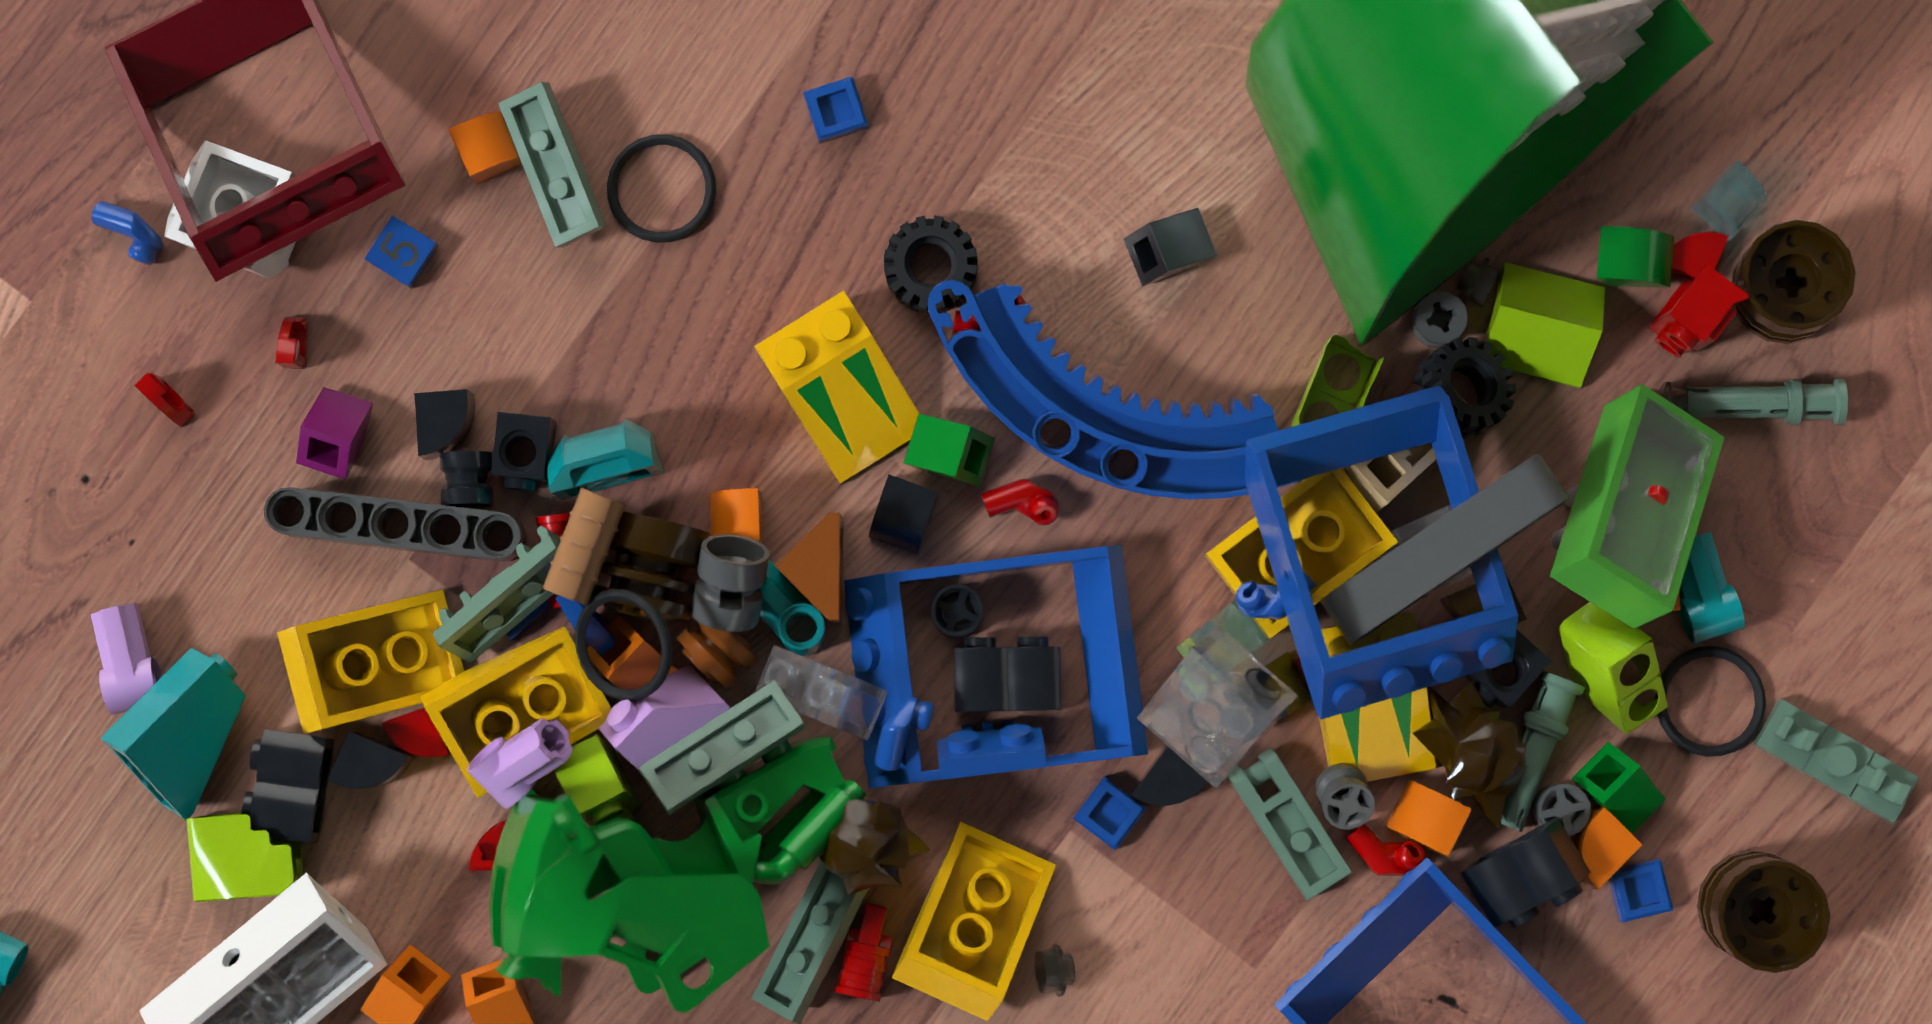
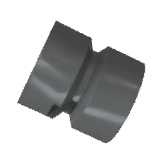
M719 534L703 540L697 571L701 579L695 585L691 610L694 619L712 629L727 632H741L757 626L764 594L760 587L765 584L770 557L768 548L757 540L734 534Z

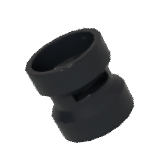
M452 451L440 453V470L446 474L447 485L441 489V505L453 507H484L494 505L493 488L486 483L488 473L492 468V452Z
M960 584L946 586L940 590L933 599L931 607L932 620L938 631L947 637L957 639L967 637L977 630L981 624L984 611L982 600L976 591Z

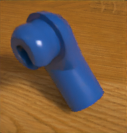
M100 201L95 205L92 211V222L94 225L132 239L133 243L128 249L129 258L146 265H151L155 262L157 251H162L163 244L161 236L132 210L106 201Z
M1304 573L1309 592H1311L1317 585ZM1249 581L1243 583L1237 589L1236 601L1238 608L1247 616L1275 620L1286 617L1277 586L1262 585Z
M918 697L906 698L883 725L875 756V764L879 768L888 771H895L900 768L910 726L916 727L919 730H927L930 726L934 712V706L930 702L917 701Z

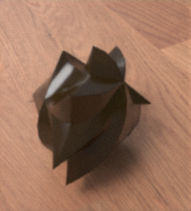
M1472 681L1450 703L1431 686L1427 687L1434 719L1412 734L1445 767L1448 777L1446 786H1450L1451 797L1458 799L1472 796L1478 807L1500 829L1506 797L1518 785L1527 767L1525 765L1526 744L1519 741L1515 730V723L1499 719L1500 710L1489 709L1485 706Z
M880 798L878 801L855 799L847 801L843 808L842 821L830 832L829 843L819 858L830 871L842 877L847 894L850 895L876 886H902L899 878V867L905 868L909 859L921 856L930 850L920 837L908 828L899 806L884 803Z

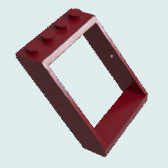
M197 0L105 47L106 54L186 232L215 282L406 186L317 0ZM313 24L368 140L203 223L150 106Z

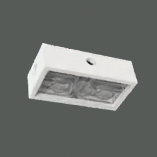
M305 873L144 1006L140 1013L145 1024H317L388 964L367 927L310 875Z

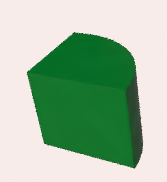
M1601 226L1597 278L1608 286L1670 288L1674 236L1642 228Z
M918 414L903 463L943 478L980 488L995 438L971 426Z
M1607 742L1571 778L1595 806L1605 807L1631 834L1666 800L1642 767L1610 742Z

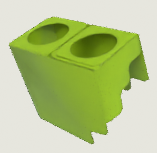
M1337 334L1331 336L1324 345L1290 427L1304 424V413L1315 402H1328L1339 413L1353 410L1352 405L1349 403H1356L1355 409L1363 407L1384 357L1376 360V358L1361 352L1359 348L1350 344L1347 338ZM1334 355H1349L1357 361L1360 367L1358 382L1348 390L1334 389L1324 378V366Z
M1591 602L1584 605L1562 622L1559 631L1571 680L1586 687L1584 691L1585 698L1625 735L1637 729L1668 707L1653 640L1638 627L1633 629ZM1628 660L1636 664L1641 677L1638 683L1631 686H1625L1620 681L1621 670ZM1652 689L1658 695V699H1654L1644 706H1641L1634 700L1641 692Z
M230 813L186 819L193 898L196 902L279 896L304 875L303 842L271 838L266 830L253 831L251 829L250 817L247 814Z

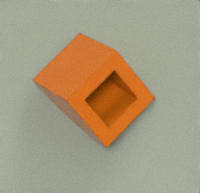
M501 111L475 117L448 129L469 176L477 185L522 164Z
M759 488L731 489L709 493L711 536L734 534L749 537L763 544L762 492Z
M619 615L608 626V629L615 638L614 642L616 645L603 656L591 645L587 648L590 661L616 687L634 690L643 687L655 676L661 662V653ZM672 664L668 674L677 671Z
M1408 780L1385 827L1412 841L1418 842L1420 845L1440 855L1449 856L1472 809L1428 787Z
M1595 806L1590 811L1591 815L1587 825L1575 834L1573 844L1591 872L1583 882L1588 888L1599 890L1642 844L1605 807Z
M410 944L382 974L360 1010L377 1024H417L435 1002L452 976Z
M503 959L461 974L466 1008L474 1024H536L522 980L509 979L495 971Z

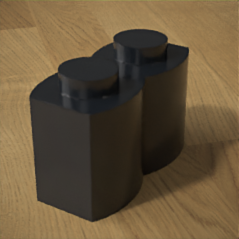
M996 637L964 638L965 648H954L955 712L1061 710L1060 647H1049L1048 637H1017V647H996Z
M264 729L262 739L254 740L250 753V769L257 771L256 783L253 792H246L241 814H247L250 817L251 829L253 831L266 830L271 838L318 843L324 817L328 778L333 760L334 739Z
M1558 818L1548 821L1519 838L1488 852L1473 861L1461 872L1491 924L1496 927L1509 921L1513 928L1537 916L1540 913L1537 906L1551 900L1554 906L1557 907L1578 896L1583 891L1579 884L1591 873Z

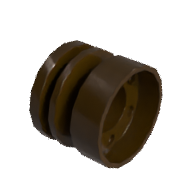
M1793 220L1772 226L1755 239L1732 272L1731 282L1749 295L1746 300L1733 306L1734 310L1737 311L1735 314L1748 331L1765 341L1791 344L1810 339L1842 312L1853 294L1856 271L1851 252L1836 233L1819 223ZM1784 277H1788L1789 285L1798 286V290L1791 298L1787 297L1786 289L1777 288V284Z
M623 511L617 527L619 531L615 532L609 548L617 552L615 563L604 562L600 574L612 576L609 587L595 585L590 598H594L599 593L611 589L628 590L638 593L649 600L657 608L665 621L674 619L691 621L692 607L671 602L673 591L694 595L695 585L678 578L679 567L698 568L702 542L710 537L711 533L686 525ZM613 600L603 604L610 611L651 620L641 608L633 603Z
M1748 850L1728 855L1710 869L1700 885L1697 910L1701 928L1714 946L1752 969L1778 973L1798 968L1815 956L1827 937L1830 911L1826 893L1813 875L1796 864L1783 860L1771 853ZM1753 898L1761 900L1759 904L1764 912L1760 917L1752 915L1753 909L1748 905Z

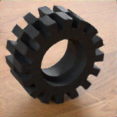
M936 215L932 219H925V216L916 217V221L910 224L907 221L901 225L900 230L896 234L893 233L889 239L887 250L885 249L884 253L886 281L889 289L895 294V298L901 304L904 302L910 306L911 310L916 312L923 310L927 311V314H929L927 304L929 293L937 284L922 283L912 274L910 262L918 249L934 245L947 252L952 266L950 273L943 281L951 279L961 281L971 289L976 281L978 268L976 248H974L967 232L964 233L960 229V225L953 220L950 223L943 220L942 216ZM951 288L945 289L941 292L943 300L936 304L937 311L945 309L946 312L953 309L954 305L959 301L962 303L966 297L964 294L954 295Z
M1459 337L1438 348L1419 364L1417 368L1421 371L1416 373L1413 378V384L1421 386L1413 391V393L1438 385L1443 388L1450 397L1463 439H1468L1473 435L1477 436L1507 416L1506 412L1512 409L1515 402L1509 399V397L1516 393V384H1507L1506 380L1514 376L1512 368L1509 367L1503 370L1500 366V363L1506 359L1504 355L1499 352L1495 356H1491L1489 353L1493 345L1485 341L1477 347L1478 338L1468 337L1464 341ZM1453 371L1465 374L1473 382L1478 395L1476 405H1468L1456 395L1451 385V373Z

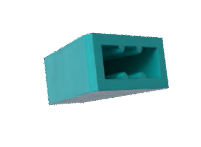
M190 648L101 737V740L164 808L185 821L194 813L246 697L233 681L238 675L237 672L223 657L217 653L208 657L193 648Z

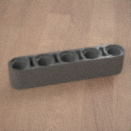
M1537 454L1323 597L1320 602L1348 644L1352 645L1547 516L1570 498L1540 454Z
M292 487L280 488L272 492L264 505V518L268 526L275 532L294 538L496 562H508L518 557L516 546L520 543L524 545L527 543V534L523 525L516 518L496 511ZM291 499H299L304 507L303 517L298 524L287 527L281 519L282 507ZM343 505H351L356 512V522L349 531L339 533L333 526L332 518L334 512ZM403 511L408 518V529L398 539H390L384 530L385 520L391 513ZM447 517H455L461 525L460 536L456 542L450 545H442L436 537L437 526L441 520ZM499 523H507L513 531L512 543L507 549L495 552L488 544L489 531Z

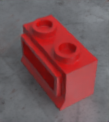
M1706 264L1693 281L1687 277L1683 279L1648 328L1658 335L1655 341L1661 348L1671 355L1680 358L1688 351H1697L1714 342L1737 312L1732 307L1746 300L1749 295Z

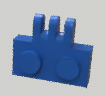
M1013 719L1003 720L1002 729H993L992 721L982 722L983 731L974 732L972 724L961 725L962 731L954 732L947 738L936 739L941 780L1047 767L1042 728H1031L1025 724H1014Z

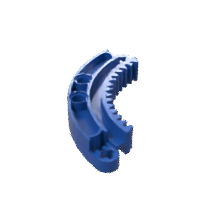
M951 279L935 285L929 293L927 302L929 314L945 349L965 381L990 411L1017 436L1042 454L1086 477L1119 489L1150 496L1179 499H1219L1249 495L1245 483L1246 440L1279 431L1273 416L1275 414L1272 406L1265 402L1257 393H1250L1248 408H1245L1236 397L1230 398L1228 412H1224L1217 401H1211L1207 414H1203L1197 402H1190L1186 413L1182 414L1180 404L1174 400H1171L1166 410L1162 412L1160 401L1156 397H1151L1142 408L1140 395L1137 392L1132 391L1124 401H1121V388L1116 384H1113L1104 393L1102 392L1103 379L1101 376L1096 374L1084 382L1086 368L1081 363L1066 369L1070 358L1067 351L1063 350L1054 355L1050 354L1056 343L1055 339L1052 336H1048L1038 340L1036 337L1043 327L1040 320L1024 321L1032 307L1029 303H1014V300L1023 291L1021 285H1006L1004 282L973 295L969 287L964 283ZM951 288L954 295L964 294L967 303L960 306L963 322L966 323L974 315L981 329H961L954 333L949 341H947L942 326L953 328L954 325L948 312L939 313L936 309V304L943 300L941 292ZM1053 418L1064 420L1070 427L1068 440L1060 446L1047 445L1040 436L1042 426L1046 421ZM1121 449L1134 452L1137 458L1135 470L1125 477L1113 475L1108 468V461L1111 455ZM1301 480L1294 481V482H1291V483H1287V484H1284V485H1280V486H1277V488L1282 487V486H1286V485H1289V484H1292V483H1296V482H1299V481H1301Z

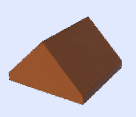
M828 513L775 566L832 624H842L843 518L840 513Z

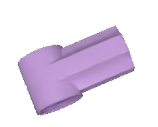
M136 603L114 606L91 614L103 669L99 671L101 693L106 708L112 715L128 711L162 677L157 660L150 656L139 605Z
M541 718L508 741H505L503 737L493 740L471 761L467 772L504 809H507L516 804L522 796H525L538 779L568 760L573 752L569 742V732L559 721H546Z

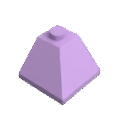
M689 664L668 674L659 689L648 697L636 701L622 700L610 710L606 721L599 729L612 746L639 770L641 765L730 709V706L700 673Z

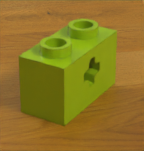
M598 735L573 746V752L568 760L555 768L554 771L565 794L571 796L584 822L591 827L617 817L632 820L634 817L631 812L642 807V804L616 751Z

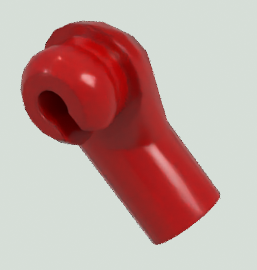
M1019 479L981 494L989 518L1015 509L1034 520L1038 525L1045 526L1053 523L1059 514V503L1055 495L1029 479Z

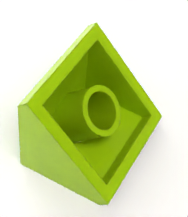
M1504 262L1483 343L1486 341L1493 345L1489 353L1491 356H1495L1499 352L1504 355L1506 359L1500 363L1502 369L1511 367L1512 371L1579 389L1603 332L1605 287Z

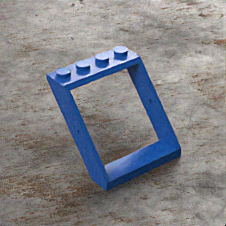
M1440 385L1246 440L1245 483L1314 707L1321 720L1341 713L1352 712L1358 708L1390 698L1401 697L1406 693L1439 683H1446L1458 677L1488 668H1495L1501 664L1513 661L1518 613L1498 549L1470 566L1484 611L1330 657L1277 486L1431 442L1452 510L1476 495L1479 489L1450 397Z
M1122 545L888 572L844 580L845 606L849 620L852 662L855 670L858 713L861 721L868 788L941 780L940 769L922 771L917 728L910 726L900 768L895 771H888L879 768L875 764L876 751L883 725L904 699L913 697L900 584L1073 564L1095 750L1046 756L1047 767L1148 755Z
M1425 858L1415 869L1407 872L1400 880L1398 886L1378 905L1370 908L1363 915L1361 921L1340 942L1329 947L1323 958L1301 979L1293 982L1286 990L1285 995L1274 1004L1291 1024H1327L1430 923L1452 904L1566 1024H1586L1428 858Z

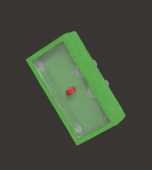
M1643 384L1604 405L1580 483L1566 492L1570 499L1565 504L1571 508L1566 526L1555 531L1550 539L1551 546L1558 550L1550 577L1633 629L1673 611L1725 437Z

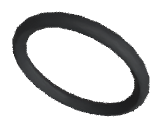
M668 134L650 135L628 145L616 157L610 168L607 180V199L611 212L618 223L630 234L642 240L655 243L673 242L695 232L708 218L716 196V178L712 166L704 153L693 143L681 137ZM654 145H669L687 152L696 160L705 179V197L698 214L686 225L669 232L650 231L636 225L627 217L621 208L618 198L617 184L625 163L640 150Z
M611 589L599 593L592 598L581 611L576 624L575 645L580 665L588 679L599 690L619 700L636 701L646 698L658 690L666 680L671 668L673 650L667 624L657 608L638 593L628 590ZM613 600L626 601L641 608L653 621L661 640L662 654L657 673L649 683L634 690L621 689L605 681L596 672L586 648V630L591 616L597 608Z
M1716 646L1697 647L1676 657L1664 670L1661 677L1666 696L1673 676L1690 661L1702 657L1725 659L1740 668L1751 682L1754 691L1755 707L1748 727L1731 742L1719 746H1705L1696 744L1679 733L1670 720L1667 708L1657 714L1668 737L1680 748L1692 754L1705 757L1727 755L1745 746L1758 732L1766 708L1765 690L1761 678L1754 667L1741 655L1729 649Z

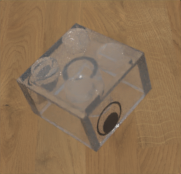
M1217 626L1189 651L1137 719L1217 789L1243 764L1298 695L1220 626Z

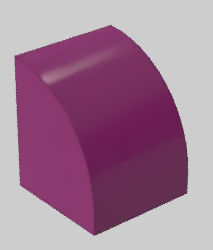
M323 387L301 424L296 463L346 480L362 446L373 403Z

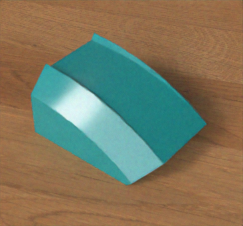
M626 418L621 424L573 437L564 435L548 463L550 492L562 501L578 497L581 488L596 492L663 474L653 433Z

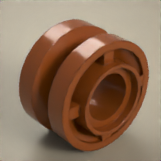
M699 623L701 629L698 632L685 629L677 637V640L685 647L682 652L714 684L719 681L729 690L738 681L734 669L737 666L750 669L758 661L756 656L750 651L753 646L739 632L716 630Z

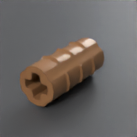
M584 488L580 489L573 510L569 511L570 517L563 535L560 536L561 541L554 559L550 561L551 567L543 589L588 605L595 584L599 582L598 576L605 558L609 556L608 550L615 532L619 531L617 527L626 504Z

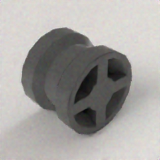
M1443 291L1431 293L1423 298L1412 311L1410 319L1412 333L1423 345L1439 348L1460 337L1466 328L1468 320L1467 310L1461 299L1452 293ZM1435 306H1437L1438 310L1443 311L1447 314H1443L1442 312L1437 311Z
M1345 763L1332 765L1325 769L1316 780V796L1322 806L1325 818L1331 825L1339 829H1354L1366 823L1374 813L1375 800L1373 793L1368 787L1365 775L1358 767ZM1349 789L1346 794L1340 797L1335 796L1337 793Z
M1550 784L1541 788L1531 805L1532 817L1537 826L1556 817L1559 821H1562V825L1569 836L1580 832L1587 825L1591 815L1590 803L1586 794L1578 787L1570 784ZM1555 796H1556L1557 802L1554 804L1553 808H1551L1552 805H1553V803L1556 801V800H1555Z

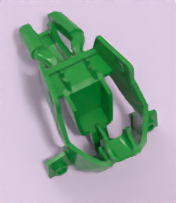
M823 735L796 740L792 743H789L787 739L762 755V760L745 770L743 768L719 785L694 799L701 825L692 835L678 841H666L658 838L651 839L642 826L632 820L621 817L608 819L589 827L582 819L570 795L564 794L555 801L550 798H541L540 795L531 789L513 805L497 847L492 870L489 902L492 946L500 947L502 952L508 954L495 971L509 979L537 978L546 991L551 990L554 996L561 995V957L599 955L626 965L630 977L639 991L650 994L663 988L670 1006L677 1012L687 1013L770 947L761 899L756 888L752 886L753 882L777 884L790 878L799 868L806 870L827 847L830 832L842 821L843 808L847 801L863 800L866 793L854 781H844L831 755L837 747L832 737ZM802 786L810 789L763 837L757 833ZM614 936L627 942L620 946L610 941ZM647 949L662 954L655 963L646 960L645 956ZM703 958H706L710 965L708 980L700 987H687L682 982L680 974Z

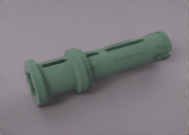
M1790 379L1785 381L1783 386L1704 387L1685 385L1683 391V410L1694 418H1783L1784 422L1789 423V425H1799L1802 420H1832L1834 425H1844L1848 412V390L1845 379H1834L1832 384H1802L1800 379Z
M1543 671L1538 677L1542 684L1532 710L1525 712L1522 718L1524 720L1523 725L1527 726L1522 738V743L1526 744L1525 765L1527 767L1518 785L1506 797L1501 820L1502 825L1523 832L1530 807L1536 797L1557 740H1563L1564 736L1568 735L1570 729L1566 726L1576 697L1577 695H1583L1586 689L1582 685Z

